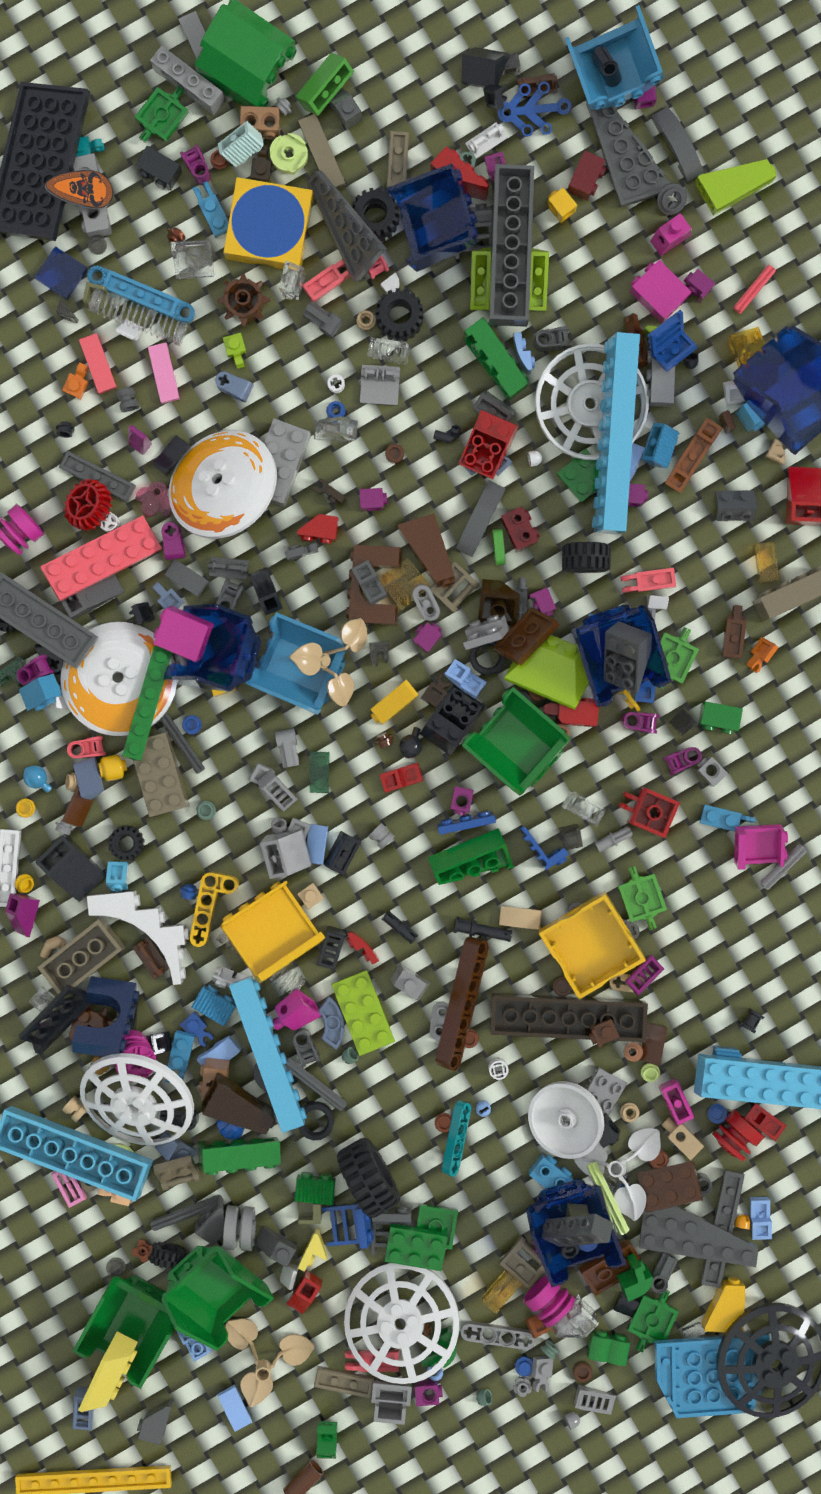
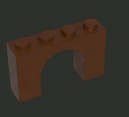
M354 545V550H351L350 560L353 561L352 568L369 560L373 569H401L402 549L400 547ZM350 569L349 580H351V588H348L347 592L350 606L346 609L348 621L361 618L365 624L397 626L398 607L387 604H374L371 606L364 597L363 591Z

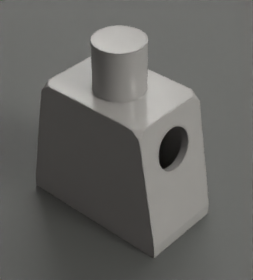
M401 963L390 978L395 987L415 1000L421 999L430 985L429 981Z

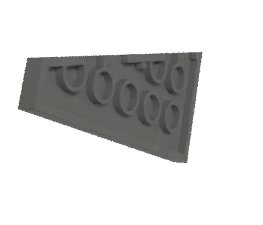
M585 98L620 208L658 196V192L663 189V186L669 185L670 182L666 178L664 171L657 166L652 155L636 134L634 135L629 128V124L617 112L616 107L590 110Z
M322 170L315 171L307 184L310 190H313L314 199L353 282H358L387 248Z
M676 1206L646 1213L645 1209L643 1211L640 1249L756 1267L757 1245L708 1222V1220L682 1207Z

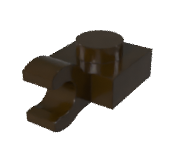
M263 145L259 151L258 159H252L251 180L270 182L272 161L267 160V145Z
M319 478L318 481L323 484V487L317 489L313 486V491L317 494L326 493L327 499L334 505L339 503L342 506L346 501V496L332 486H329L325 480Z

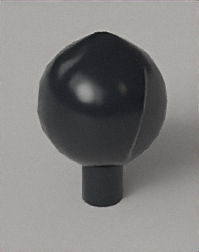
M414 727L411 735L404 736L400 741V752L407 759L418 756L422 751V742L418 738L421 729L418 727Z

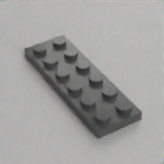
M0 574V618L77 669L99 637L5 574Z

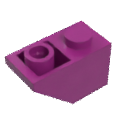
M10 893L5 913L15 932L30 937L40 900L29 895Z

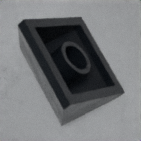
M478 47L463 53L462 83L481 88L488 85L498 86L510 54Z

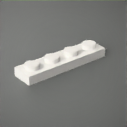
M0 829V907L7 906L10 893L16 894L15 881L18 877L21 830Z

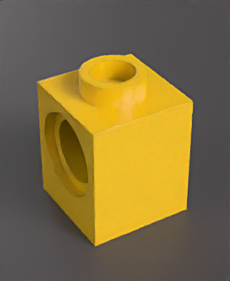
M564 188L559 191L554 190L548 196L547 207L560 223L576 212L577 204Z

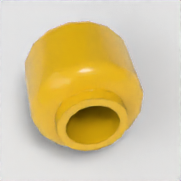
M119 755L102 757L100 763H98L101 778H104L105 781L122 779L124 771H127L126 761L121 760Z

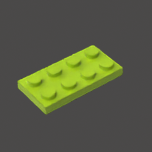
M368 970L331 984L359 1056L395 1042Z

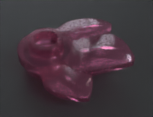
M157 481L149 487H142L138 490L135 499L143 502L142 512L145 517L153 516L158 511L167 517L171 512L169 497L167 496L168 490L164 483ZM155 488L160 489L159 495L155 494Z

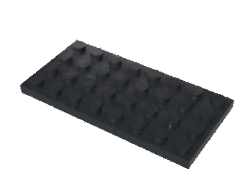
M29 82L20 83L0 167V234L56 241L65 201L49 193L45 189V183L53 176L73 171L91 94L88 89Z

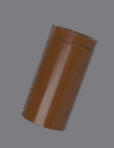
M310 1460L283 1488L284 1493L306 1494L324 1475L322 1468L314 1460Z

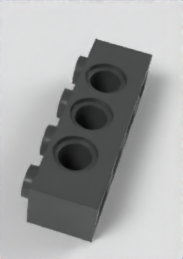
M597 1214L546 1219L543 1226L542 1239L559 1247L609 1243L613 1222Z

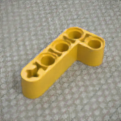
M209 872L202 877L190 933V942L193 946L201 947L208 942L218 892L226 894L235 892L239 887V881L235 876ZM208 876L215 878L214 886L207 884L206 878ZM227 879H230L234 882V888L232 890H229L225 887V881ZM204 895L211 897L212 902L210 905L203 903L202 898ZM200 914L207 915V923L203 924L199 921ZM200 928H206L201 932V937H204V939L198 942V938L195 936L200 933Z

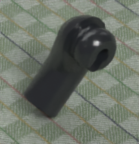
M453 425L447 432L435 430L433 439L451 443L460 437L461 428L458 425Z

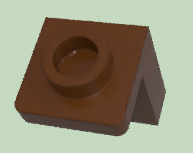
M611 1018L589 1027L592 1032L589 1033V1037L593 1045L597 1043L599 1048L603 1047V1044L619 1037Z

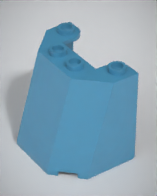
M639 5L635 6L637 19L579 46L572 47L569 37L565 38L590 110L612 106L619 107L630 98L637 99L643 96L644 92L664 78ZM599 46L606 47L613 60L618 64L622 80L617 86L610 87L606 85L602 74L591 58L594 50Z
M276 612L269 621L270 631L274 634L268 640L267 651L259 661L260 667H254L247 672L245 684L318 715L323 704L328 703L331 699L327 691V683L334 676L326 671H322V668L314 675H305L289 656L296 649L307 643L319 644L322 648V653L344 647L346 644L338 637ZM346 650L329 655L331 661L327 668L337 673V675L341 674L344 669L346 660L343 657Z

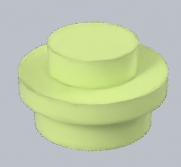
M647 1063L641 1068V1076L647 1082H654L660 1076V1069L655 1064Z

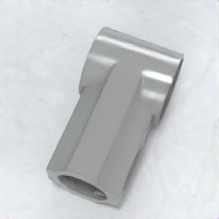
M294 728L276 731L275 738L277 747L280 749L283 768L299 765Z

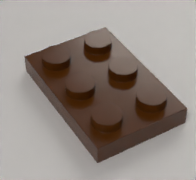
M531 607L493 648L496 653L522 666L560 625L557 620Z
M694 1161L637 1173L639 1185L646 1193V1213L703 1201Z
M629 1239L578 1268L595 1296L619 1282L617 1275L631 1269L627 1256L634 1253L637 1260L641 1259Z

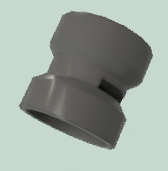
M133 387L123 388L116 392L117 399L121 402L119 405L121 412H130L139 408V403L135 400L136 393Z

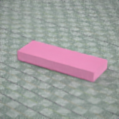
M167 343L149 346V355L161 404L180 400Z

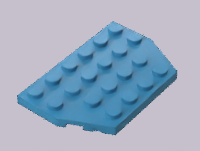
M767 1333L755 1342L761 1346L770 1341V1335ZM736 1335L727 1350L725 1365L737 1366L738 1355L744 1342ZM723 1336L654 1341L655 1379L676 1418L744 1413L727 1398L717 1377V1353ZM749 1348L745 1356L744 1365H752L755 1352L751 1348ZM754 1373L744 1374L746 1383L752 1389L759 1380ZM725 1374L730 1391L739 1400L746 1392L742 1388L737 1374ZM752 1399L744 1406L754 1410L756 1400Z

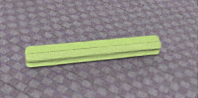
M597 1162L589 1163L587 1170L619 1235L626 1234L629 1228Z

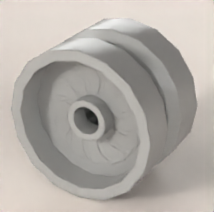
M227 1206L223 1235V1248L225 1250H234L239 1238L241 1250L252 1251L256 1231L255 1207L245 1206L240 1219L238 1206Z

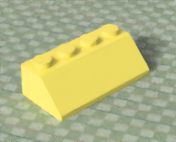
M116 1332L78 1411L84 1412L106 1407L110 1399H115L119 1391L116 1386L121 1387L125 1376L122 1374H127L131 1366L128 1362L132 1363L138 1352L134 1350L138 1343L137 1341Z

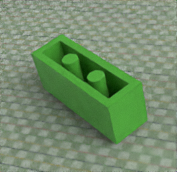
M330 53L295 97L306 111L318 116L351 77L354 70L344 57Z

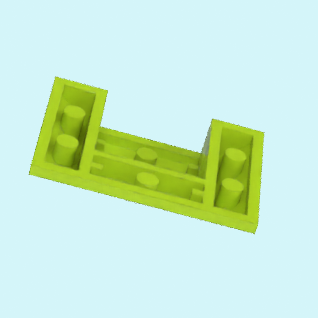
M491 247L472 250L470 310H489ZM531 248L529 310L546 311L549 251Z
M550 635L522 666L513 662L504 676V680L575 710L595 674L597 666L582 647Z

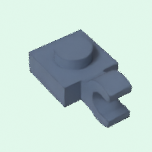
M159 582L153 586V589L161 596L157 601L165 610L171 606L180 608L185 603L172 588L166 591Z

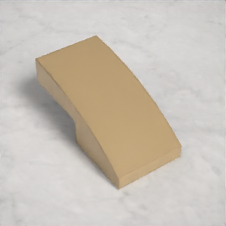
M501 906L499 925L540 930L542 910Z

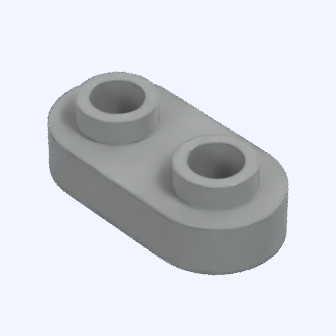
M426 584L416 585L413 589V599L422 617L428 621L437 619L440 614V607L431 588ZM424 590L426 594L421 596L419 591ZM432 607L434 611L428 612L427 608Z
M444 1001L437 1002L432 1009L430 1035L440 1041L441 1034H437L436 1029H443L449 1005ZM440 1009H444L446 1013L444 1015H440L438 1011Z

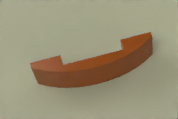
M706 418L664 484L681 493L723 427Z

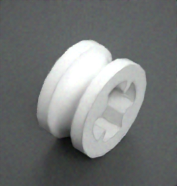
M338 374L329 377L327 381L329 390L332 393L342 392L345 387L343 377ZM337 379L338 382L342 383L341 385L339 384V388L331 386V383H334L333 380Z

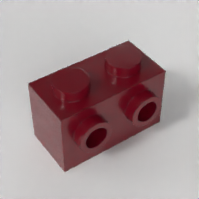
M584 150L569 183L567 192L588 201L590 195L594 196L598 188L596 184L597 179H602L606 167H603L605 159Z
M521 506L501 516L500 519L516 553L538 543L540 536L536 527L532 528L530 524L532 519L527 509L524 510Z

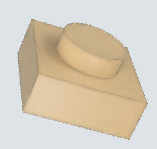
M314 883L298 893V896L308 910L324 899Z

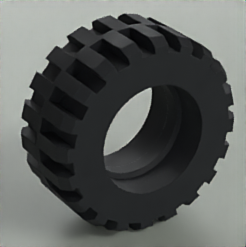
M360 1138L338 1152L337 1161L343 1178L357 1204L368 1217L375 1218L398 1205L400 1195L396 1183L382 1156L368 1138Z

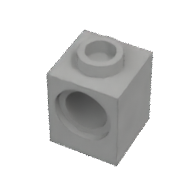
M713 757L702 758L697 763L698 768L695 770L711 787H715L728 774ZM709 765L714 767V774L711 776L706 773V768Z

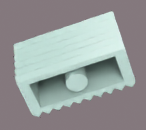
M248 121L218 143L220 155L234 167L245 163L249 156L259 152L264 145L261 133L253 125L251 126Z

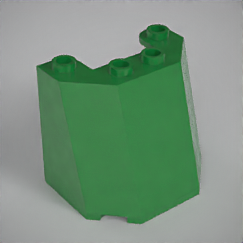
M229 0L228 5L222 4L205 32L200 46L203 48L196 58L195 68L197 73L219 88L223 95L243 106L266 107L269 102L267 88L275 82L276 72L284 66L285 61L293 60L296 55L295 40L239 1Z
M512 687L507 689L502 695V708L499 707L493 713L494 717L481 726L479 734L474 732L473 734L469 733L466 735L462 746L520 796L529 786L533 787L559 759L563 753L562 749L570 741L571 737Z
M197 1246L168 1273L167 1280H169L166 1292L162 1295L161 1301L175 1330L218 1351L228 1340V1331L224 1323L251 1298L256 1306L265 1307L274 1297L265 1282L220 1246Z
M136 1275L130 1276L129 1279L113 1276L72 1352L82 1358H89L96 1349L105 1355L116 1332L137 1341L138 1343L134 1350L138 1352L133 1362H128L131 1366L126 1374V1378L131 1385L141 1389L174 1330V1326L161 1301L165 1291Z

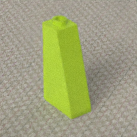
M766 159L702 174L697 177L695 185L714 216L773 183L777 175L773 164H770Z

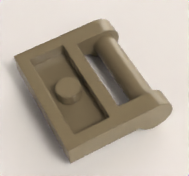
M456 562L451 565L455 576V582L451 586L437 588L433 584L430 587L433 594L453 613L456 612L459 604L474 589L480 586ZM466 580L469 584L450 602L447 598Z
M191 1155L153 1165L154 1173L161 1183L163 1191L168 1190L171 1186L193 1180L194 1182L201 1181L199 1169Z
M522 1236L517 1239L511 1249L499 1261V1264L528 1290L551 1263V1261L543 1258L538 1252L535 1253L534 1249L526 1243V1239ZM520 1249H523L539 1264L537 1269L518 1253Z

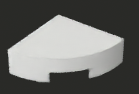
M396 273L380 284L386 294H388L389 290L395 292V288H399V278Z

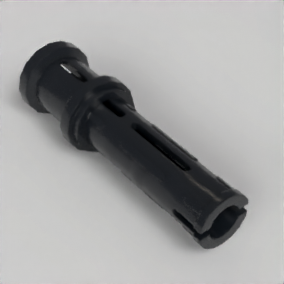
M459 916L455 918L453 933L461 932L469 934L471 937L480 935L508 942L511 941L512 930L478 924L476 920L460 919Z

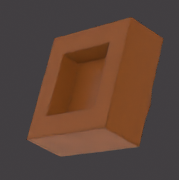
M537 1314L525 1319L533 1338H537L552 1330L551 1327H545L542 1320L537 1318Z

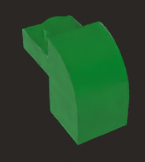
M634 1253L627 1256L631 1269L617 1275L620 1287L628 1302L644 1295L653 1283V1276L646 1264H643L641 1259L637 1260Z
M451 1326L441 1329L437 1342L438 1345L445 1349H448L453 1332ZM456 1346L453 1350L452 1355L444 1364L443 1368L450 1365L456 1356ZM432 1351L421 1361L422 1367L435 1366L442 1359V1356Z
M318 1421L317 1458L336 1459L338 1422Z

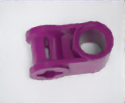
M195 144L194 148L186 152H180L195 182L199 185H204L203 183L206 181L209 182L211 175L198 145ZM199 171H205L204 174L197 175Z
M173 522L165 523L161 532L166 561L186 558L181 529ZM171 527L176 530V532H173V536L167 533Z
M38 656L17 671L18 681L22 685H26L39 677L53 674L54 671L50 669L46 660L47 656Z
M628 712L621 717V725L628 730L657 734L655 729L659 715ZM630 715L635 719L633 726L627 724V717Z
M688 747L663 757V760L666 761L670 769L669 774L673 775L697 764L701 760L702 754L698 748ZM690 750L696 752L697 756L694 761H690L687 758V753Z

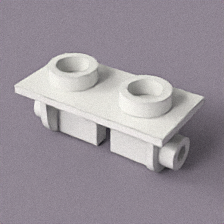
M496 122L467 141L465 145L477 159L507 139L503 133L504 127Z
M221 966V968H216L215 974L218 976L213 975L212 982L220 988H230L229 985L249 976L237 973L234 979L232 978L234 971Z

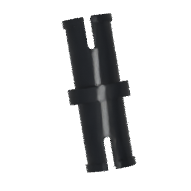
M390 910L382 917L381 920L393 928L395 934H400L410 944L418 937V934L410 929L404 920L401 921Z

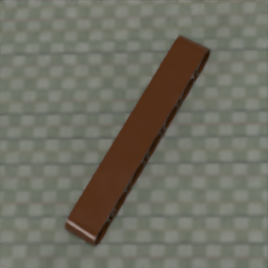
M471 936L467 937L463 944L435 1059L437 1065L452 1071H456L462 1061L489 950L487 941Z

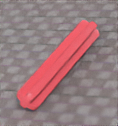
M767 265L733 307L734 311L741 314L776 272L774 267Z

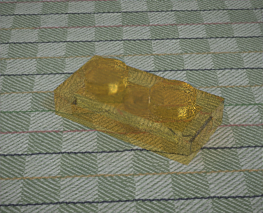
M775 543L755 544L754 551L759 583L778 581L779 573Z

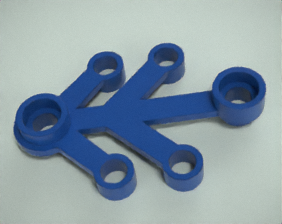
M541 82L524 106L516 107L523 96H527L531 91L530 86L525 83L519 86V91L510 102H503L504 107L497 110V115L503 122L511 121L521 130L524 136L528 137L532 135L533 127L525 124L517 116L526 115L540 128L542 134L548 135L552 131L551 124L544 122L535 113L557 111L559 114H567L571 110V102L566 98H561L556 103L535 105L542 95L550 90L547 82ZM542 84H546L547 90L545 92H542L540 89V86ZM523 86H527L528 92L526 94H523L521 92V88ZM563 102L567 104L566 110L561 109ZM504 109H510L509 116L504 115ZM544 125L549 126L548 132L543 131ZM527 126L531 130L529 134L524 133V128Z

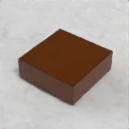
M724 411L719 415L725 433L732 432L736 425L730 411Z

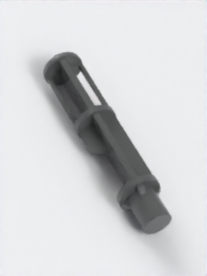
M524 577L519 578V585L517 586L520 600L516 623L527 612L528 586Z

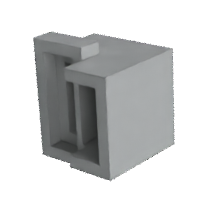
M381 1379L373 1380L371 1403H375L374 1422L405 1425L406 1406H410L412 1384L390 1383Z

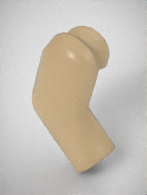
M60 936L47 939L40 956L48 959L53 949H61L66 945V940Z

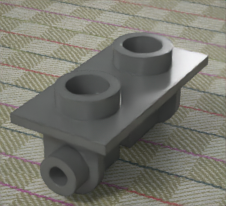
M211 557L208 569H210L209 576L247 580L249 560Z

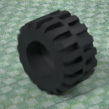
M369 188V192L364 190L362 191V196L359 194L356 196V202L353 201L352 208L377 238L383 242L385 237H392V232L395 233L399 225L398 203L395 202V197L393 195L389 196L387 190L383 193L382 188H377V191ZM371 208H380L387 214L385 219L379 223H371L364 218L365 213Z
M395 288V292L389 290L387 295L383 294L381 296V301L378 300L375 310L378 329L381 330V334L383 336L387 335V339L392 340L394 338L395 342L403 339L404 342L407 341L408 337L412 339L415 337V333H419L420 327L423 324V305L420 304L419 297H415V293H408V289L400 291V288ZM395 307H404L409 310L411 317L405 323L396 324L388 318V314Z
M571 542L562 546V570L573 573H601L610 570V545L601 542Z

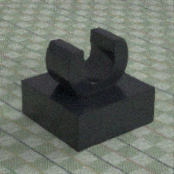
M488 85L483 88L487 107L496 110L504 107L503 102L507 100V96L501 94V91L505 90L504 86L498 85L494 87Z
M148 602L131 606L132 610L129 614H134L136 619L133 621V624H144L155 620Z

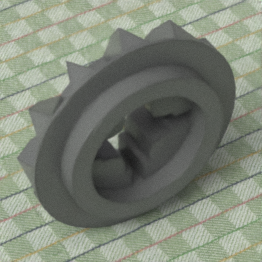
M670 183L667 186H663V189L658 192V199L656 200L658 208L668 215L680 212L687 201L686 190L680 184ZM674 194V197L677 201H670L669 203V200L666 196H672Z

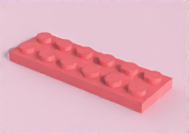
M141 516L40 566V569L60 602L161 551L162 547L144 516Z

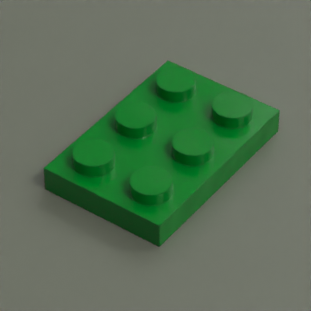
M391 1223L384 1262L442 1271L448 1233Z

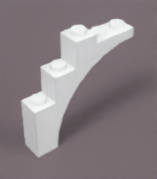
M136 890L87 896L89 916L119 918L144 931L157 944L165 956L170 968L173 985L183 983V979H186L185 967H182L181 960H184V950L180 948V945H185L187 940H190L189 928H186V924L163 926L162 923H165L164 911H161V907L138 909V906H140V895H137Z

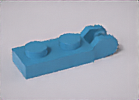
M206 181L203 184L209 197L202 199L201 193L196 186L193 187V191L214 237L217 238L227 233L229 221L216 195L213 194Z
M703 805L699 823L735 832V827H739L740 820L753 823L756 822V818L744 816L738 812Z
M176 1030L167 1067L172 1071H180L179 1077L183 1080L188 1068L195 1034Z

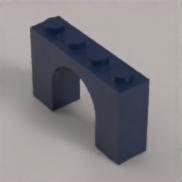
M91 976L86 990L89 1003L112 1007L120 1015L112 1025L104 1028L76 1025L72 1038V1051L102 1057L125 1052L127 1044L125 1037L130 1034V1018H134V1003H138L140 991H137V984Z

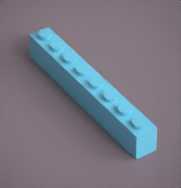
M253 975L233 982L229 987L280 1129L284 1133L301 1127L305 1124L307 1115L304 1107L300 1108L298 1101L301 1099L298 1090L292 1086L291 1082H294L291 1071L286 1069V1056L284 1052L281 1053L278 1045H281L278 1035L273 1033V1020L270 1015L267 1016L266 1014L267 1004L265 998H261L258 990H261L260 984L253 978Z

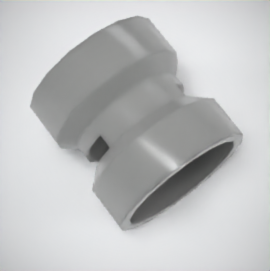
M381 823L368 837L371 840L378 841L377 845L382 850L395 836L391 832L387 833L386 827Z

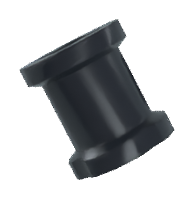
M749 1008L746 1019L740 1025L755 1033L760 1020H763L765 1017Z

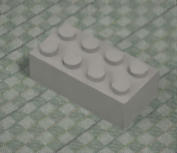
M274 418L264 443L271 452L277 469L276 487L270 502L285 507L311 434L310 431Z

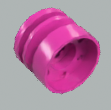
M16 503L7 511L11 518L9 522L0 517V521L4 525L3 528L0 526V540L10 550L21 555L24 552L19 544L28 549L29 545L25 539L28 537L36 542L44 535V532L28 513Z
M130 1030V1034L125 1037V1040H127L125 1052L121 1053L137 1054L156 1060V1056L146 1036L140 1031ZM114 1064L116 1071L119 1074L117 1064ZM126 1064L127 1074L147 1078L153 1072V1070L139 1065Z
M548 1273L540 1278L529 1289L523 1299V1302L532 1312L538 1311L537 1318L542 1320L545 1327L553 1326L561 1320L575 1302V1297L569 1294L567 1288L560 1289L561 1282L553 1273Z

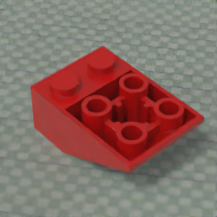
M446 146L430 163V178L442 189L484 201L487 200L489 190L487 179L482 175H477L474 172V168L468 162L464 163L454 149L450 150Z
M481 410L459 465L494 479L513 442L519 425Z
M788 467L786 524L821 526V468Z

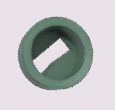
M353 1047L347 1048L342 1053V1060H345L346 1064H352L359 1059L358 1053Z
M489 1389L480 1390L476 1394V1400L479 1405L489 1406L492 1404V1394Z

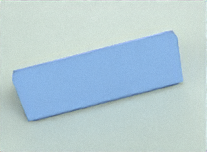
M310 824L311 827L307 838L311 863L323 865L328 826Z

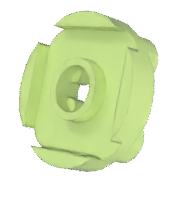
M287 133L288 135H280L274 139L270 146V158L277 170L294 175L306 165L308 149L300 136ZM290 149L293 150V156L287 158L284 152H289Z

